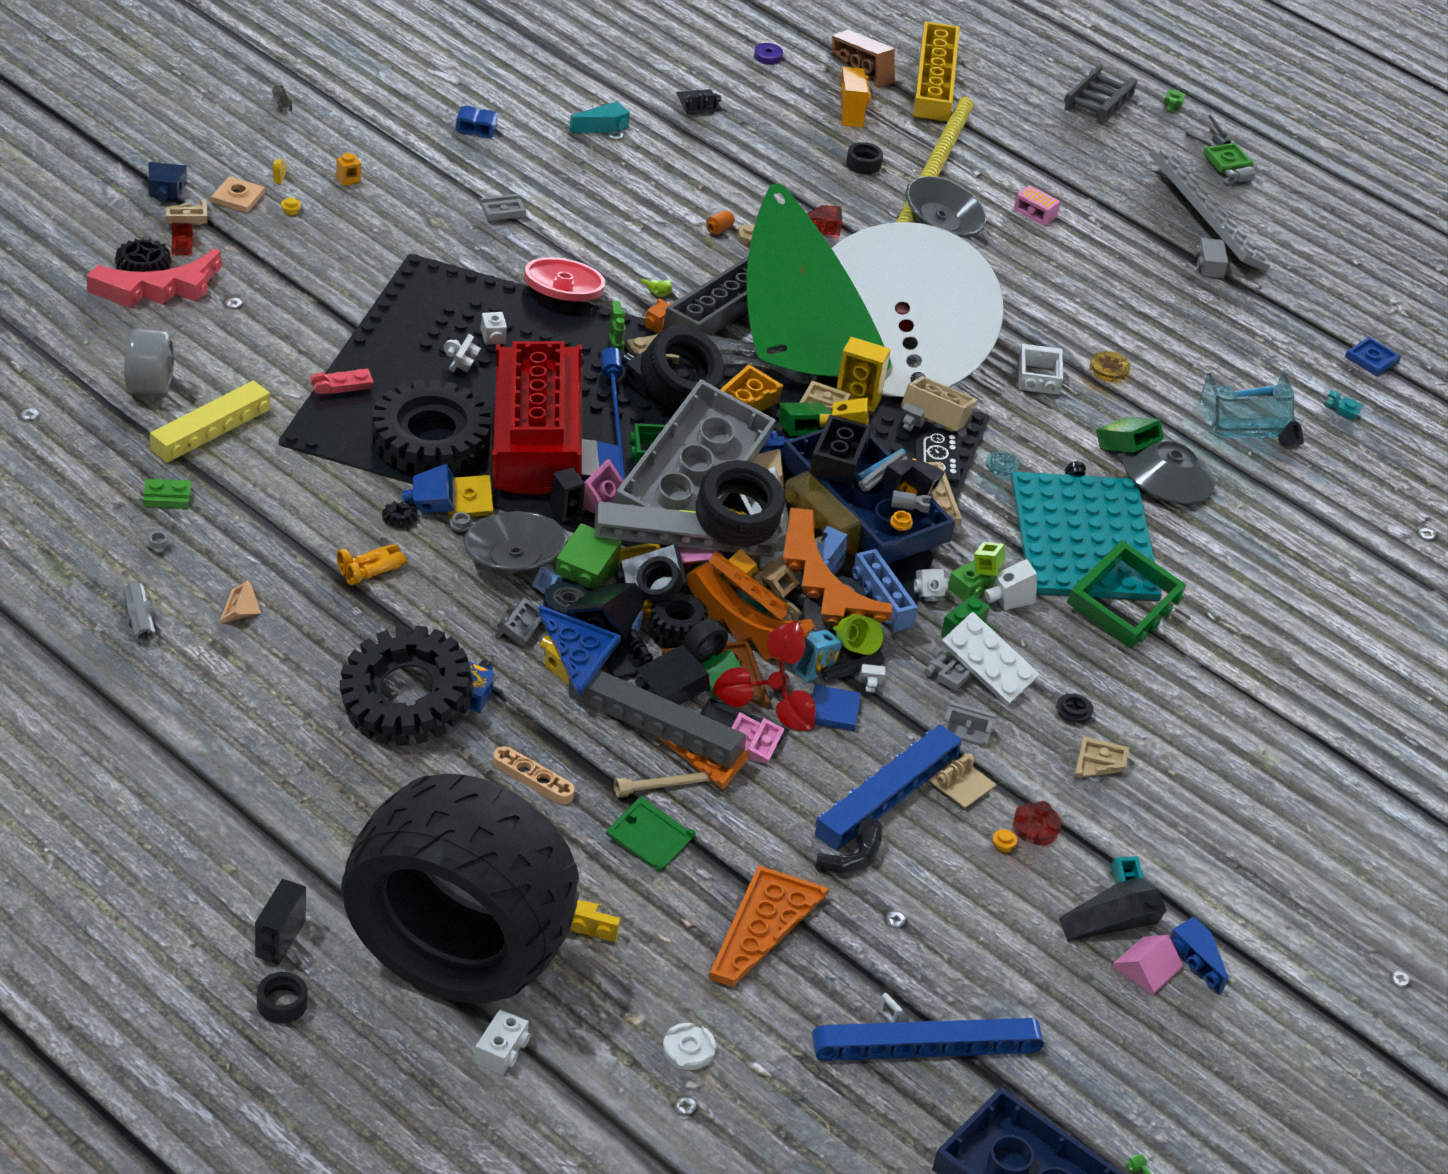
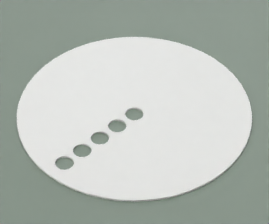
M895 222L860 230L832 247V250L863 300L884 346L891 349L889 356L891 366L886 372L882 396L904 397L907 386L911 383L910 378L914 373H922L926 378L950 387L970 375L987 358L996 343L1002 326L1003 298L993 269L979 251L968 242L949 231L935 226L912 222ZM900 302H905L910 306V310L907 314L900 315L895 311V306ZM902 320H910L913 322L914 328L910 332H903L899 329V323ZM908 337L915 338L918 342L917 347L913 350L905 349L902 344L904 339ZM911 355H918L922 359V363L920 366L913 368L908 366L907 358Z

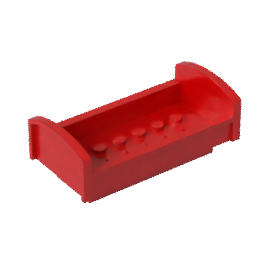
M512 341V347H500V344H496L494 449H492L494 488L520 494H551L553 473L572 467L582 479V344H577V347H564V341Z

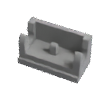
M950 701L943 726L960 737L962 741L987 747L996 714Z

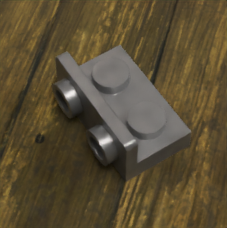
M525 597L518 604L514 601L506 611L509 616H504L496 627L499 630L495 637L499 639L505 633L523 647L541 622L538 613L539 608Z

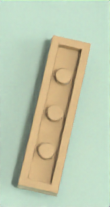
M926 462L944 471L941 462ZM944 473L938 487L929 495L955 521L954 525H961L962 517Z

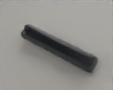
M876 652L824 668L822 670V678L829 682L858 673L861 670L862 664L880 666L884 664L885 657L881 652Z

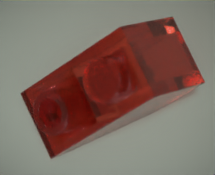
M821 205L807 213L822 235L840 236L842 226L841 206Z

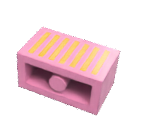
M1029 185L1017 194L1014 210L1045 226L1058 216L1061 201Z

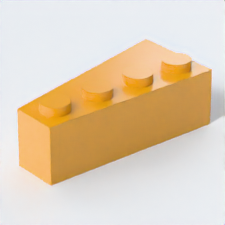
M842 67L840 80V97L843 109L841 110V126L861 128L864 126L866 104H870L871 93H869L868 75H865L862 68Z
M748 364L720 390L761 412L778 403L783 385Z

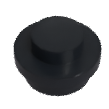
M1071 462L1065 468V474L1085 476L1086 466L1082 462Z

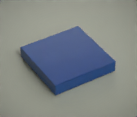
M1367 337L1346 351L1345 354L1347 359L1375 376L1380 375L1398 363L1401 358L1399 354L1371 337Z
M815 685L812 697L816 706L815 724L854 731L861 693Z

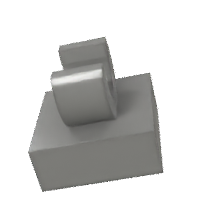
M906 402L902 408V420L905 423L903 428L909 431L913 429L914 425L921 428L925 422V410Z

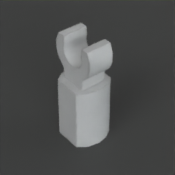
M1253 167L1235 169L1234 171L1227 170L1225 174L1228 178L1223 179V182L1226 185H1232L1234 182L1254 180L1256 172Z
M894 490L891 507L913 510L914 508L928 513L931 497L928 495L916 496L914 493Z

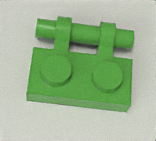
M612 301L609 327L610 347L617 348L621 352L624 349L623 335L626 332V326L624 325L625 310H621L620 301Z

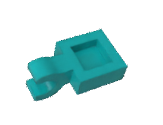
M1330 390L1328 397H1331L1333 400L1327 398L1324 403L1328 407L1337 409V414L1355 421L1363 404L1345 396L1341 399L1339 393L1334 390Z

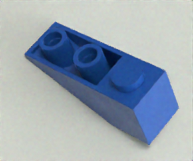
M1192 917L1173 928L1170 939L1178 956L1221 995L1228 979L1227 972L1212 933L1195 917Z

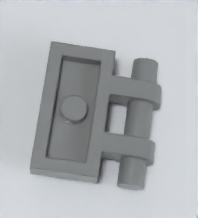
M946 648L942 649L938 657L932 659L927 664V668L924 669V674L927 677L938 673L937 681L955 691L973 675Z

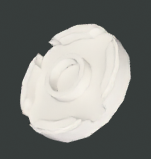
M681 1023L667 1031L662 1050L665 1058L675 1067L689 1071L699 1070L707 1066L714 1058L716 1043L714 1036L708 1029L696 1027L694 1023Z

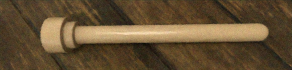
M704 772L639 781L617 778L614 780V791L617 798L628 797L633 791L711 780Z

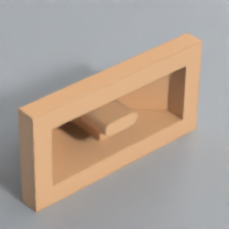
M248 580L231 590L220 622L227 623L261 614L252 585Z

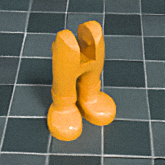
M397 544L379 547L363 555H357L354 558L346 549H340L336 553L340 573L342 576H346V581L349 585H356L362 579L368 580L378 574L397 570L407 563V557L403 552H400Z

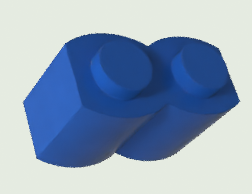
M461 106L456 118L455 130L462 134H475L479 137L492 138L497 127L498 113L487 109L479 110L472 106Z

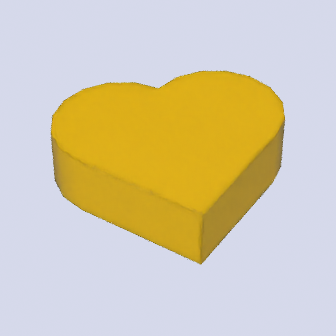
M275 159L273 163L274 183L281 184L287 172V163L283 159Z

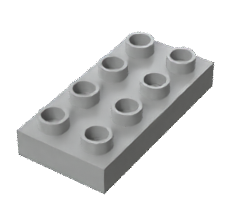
M700 379L617 489L613 503L667 510L695 511L699 488L706 473L714 466L727 461L743 460L753 462L770 438L776 420ZM730 493L722 494L718 497L722 504Z

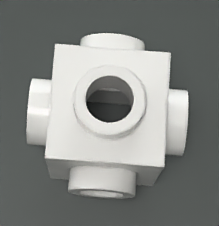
M944 569L916 571L917 579L914 580V591L918 593V597H925V601H938V596H945L948 582L944 578Z

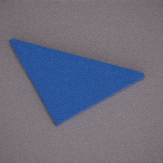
M540 605L539 616L577 695L581 696L620 643L621 635Z

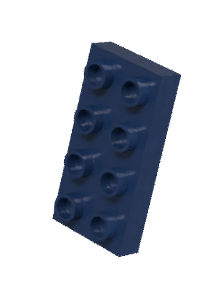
M823 429L784 441L782 463L864 552L877 549L884 561L889 565L894 561L919 552L928 551L930 548L951 541L955 521L932 497L928 513L914 508L913 510L891 507L893 490L881 482L869 491L863 492L859 482L856 480V476L853 484L849 485L809 474L812 455ZM871 433L867 450L857 474L891 455ZM917 491V495H916V496H921V495H923V494H921L919 491ZM906 511L911 515L913 524L909 530L898 531L891 526L890 520L895 512Z
M1002 1087L937 1150L932 1171L937 1174H1124Z

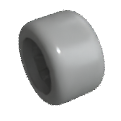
M132 329L127 339L124 362V376L127 389L135 393L158 395L167 393L171 386L174 368L173 335L171 332L162 329Z

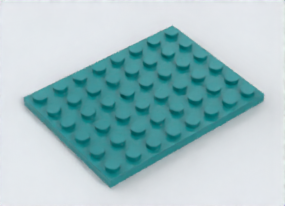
M1012 471L1011 483L1023 558L1029 561L1037 573L1036 594L1069 596L1071 589L1121 540L1155 562L1140 489L1131 478ZM1123 561L1114 567L1088 593L1090 597L1150 601H1160L1162 595L1160 587Z

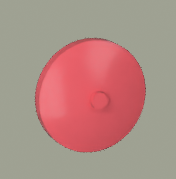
M552 257L539 258L530 261L525 267V282L534 290L549 297L566 301H589L600 297L604 292V277L592 267L577 261Z

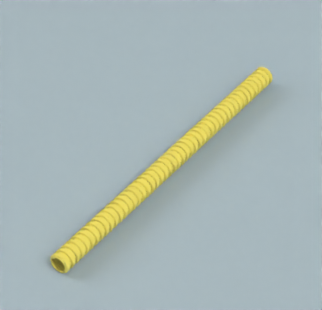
M962 97L959 99L919 177L939 176L974 107V102L971 98ZM906 201L896 222L915 223L917 216Z

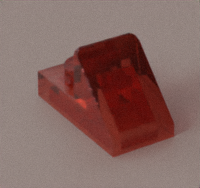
M172 223V255H192L193 224Z

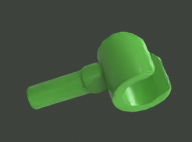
M1142 1154L1130 1156L1129 1161L1126 1162L1127 1169L1131 1173L1140 1170L1142 1174H1152L1147 1168L1146 1159Z

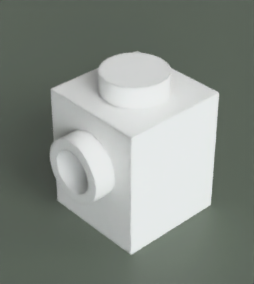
M503 312L482 313L481 332L485 345L506 344L507 326Z

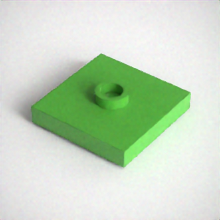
M1236 143L1205 147L1203 154L1220 173H1225L1227 170L1234 171L1235 169L1253 167L1254 165L1252 160Z

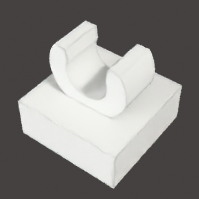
M862 664L859 682L866 683V692L875 693L877 684L882 685L885 676V666Z

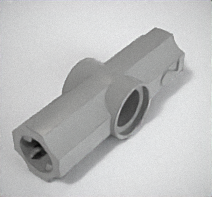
M137 581L129 582L127 586L123 587L127 621L132 626L135 641H139L141 644H148L152 639L156 638L150 600L147 601L142 584H139Z

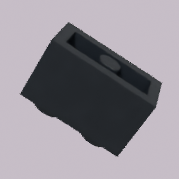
M573 467L554 472L552 478L550 507L562 523L582 517L585 483Z

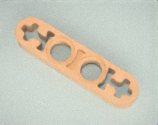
M502 746L495 749L493 764L500 771L558 804H569L574 799L575 787L568 780L510 747ZM526 767L530 769V771L520 772L518 768ZM540 778L548 779L550 782L542 784L539 783L537 780Z

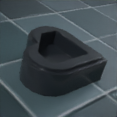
M1290 421L1285 425L1284 430L1278 435L1280 444L1283 446L1304 444L1302 427L1299 422Z

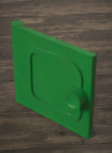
M641 796L605 832L606 835L650 865L657 872H660L696 835L693 829H686Z

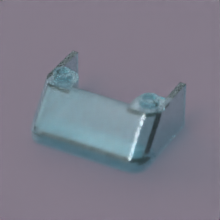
M1285 372L1280 374L1278 384L1273 391L1274 396H1237L1230 386H1216L1212 374L1207 373L1200 400L1212 428L1218 436L1224 438L1278 437L1279 433L1284 430L1285 425L1290 421H1294V391Z

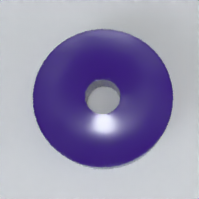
M760 43L755 47L754 58L758 62L773 65L782 61L783 50L780 46L773 43Z

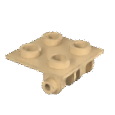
M963 754L961 758L953 761L947 768L939 771L936 776L929 780L931 784L963 808H967L996 786L994 782L973 767L975 759L972 754Z

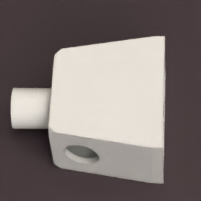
M1027 559L998 572V575L994 577V587L984 591L987 602L991 603L997 600L1005 610L1036 603L1037 573Z

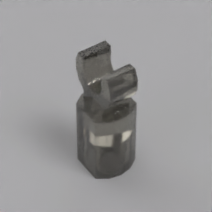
M282 85L274 86L272 93L278 105V111L282 112V108H288L289 111H292V101L289 100L285 88Z

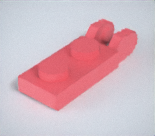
M357 369L330 374L320 372L312 375L310 378L311 384L314 385V392L318 394H334L373 388V379L369 369Z

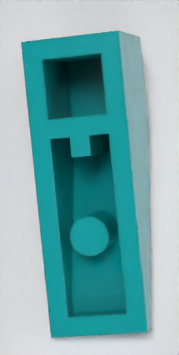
M618 101L579 112L570 116L569 131L571 133H614L629 128L630 112Z

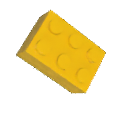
M850 337L842 353L837 389L850 393V400L868 398V410L874 412L882 398L891 349Z

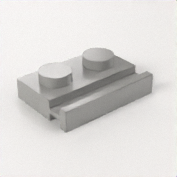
M518 194L480 198V206H482L487 221L526 217V209Z

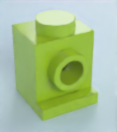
M989 542L981 544L974 553L976 574L998 575V569L1006 560L1004 544Z

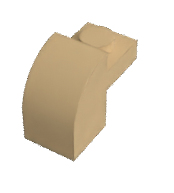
M782 555L776 561L770 560L762 571V576L774 594L784 598L799 584L795 576L801 570H791L787 565H784Z

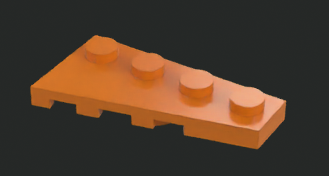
M717 551L713 553L709 559L712 569L719 574L724 573L730 578L729 581L738 588L741 587L753 600L761 603L780 620L784 618L788 611V604Z
M657 737L697 770L704 772L722 790L725 789L749 759V752L744 750L732 767L727 768L686 748L675 745L671 741Z

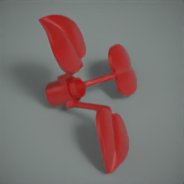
M792 621L774 629L767 639V649L770 655L780 658V670L778 672L772 673L768 680L751 682L749 670L741 667L731 668L716 680L713 693L730 706L742 707L747 705L753 698L752 686L769 684L773 690H782L785 699L776 705L778 719L789 728L808 731L815 728L816 706L812 696L801 690L793 691L789 696L787 695L790 678L785 673L783 661L785 660L789 664H796L801 660L805 652L804 632L798 621Z

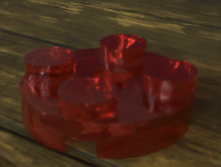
M1039 801L1038 803H1028L1017 807L1012 827L1020 839L1026 841L1027 838L1034 841L1033 844L1047 845L1057 839L1062 827V821L1058 813L1051 808L1048 802Z

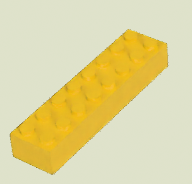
M924 22L913 109L914 117L933 119L939 122H948L950 118L959 26Z

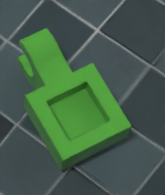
M1168 89L1164 99V104L1168 105L1166 111L1174 112L1175 107L1181 108L1186 94L1181 93L1179 90Z

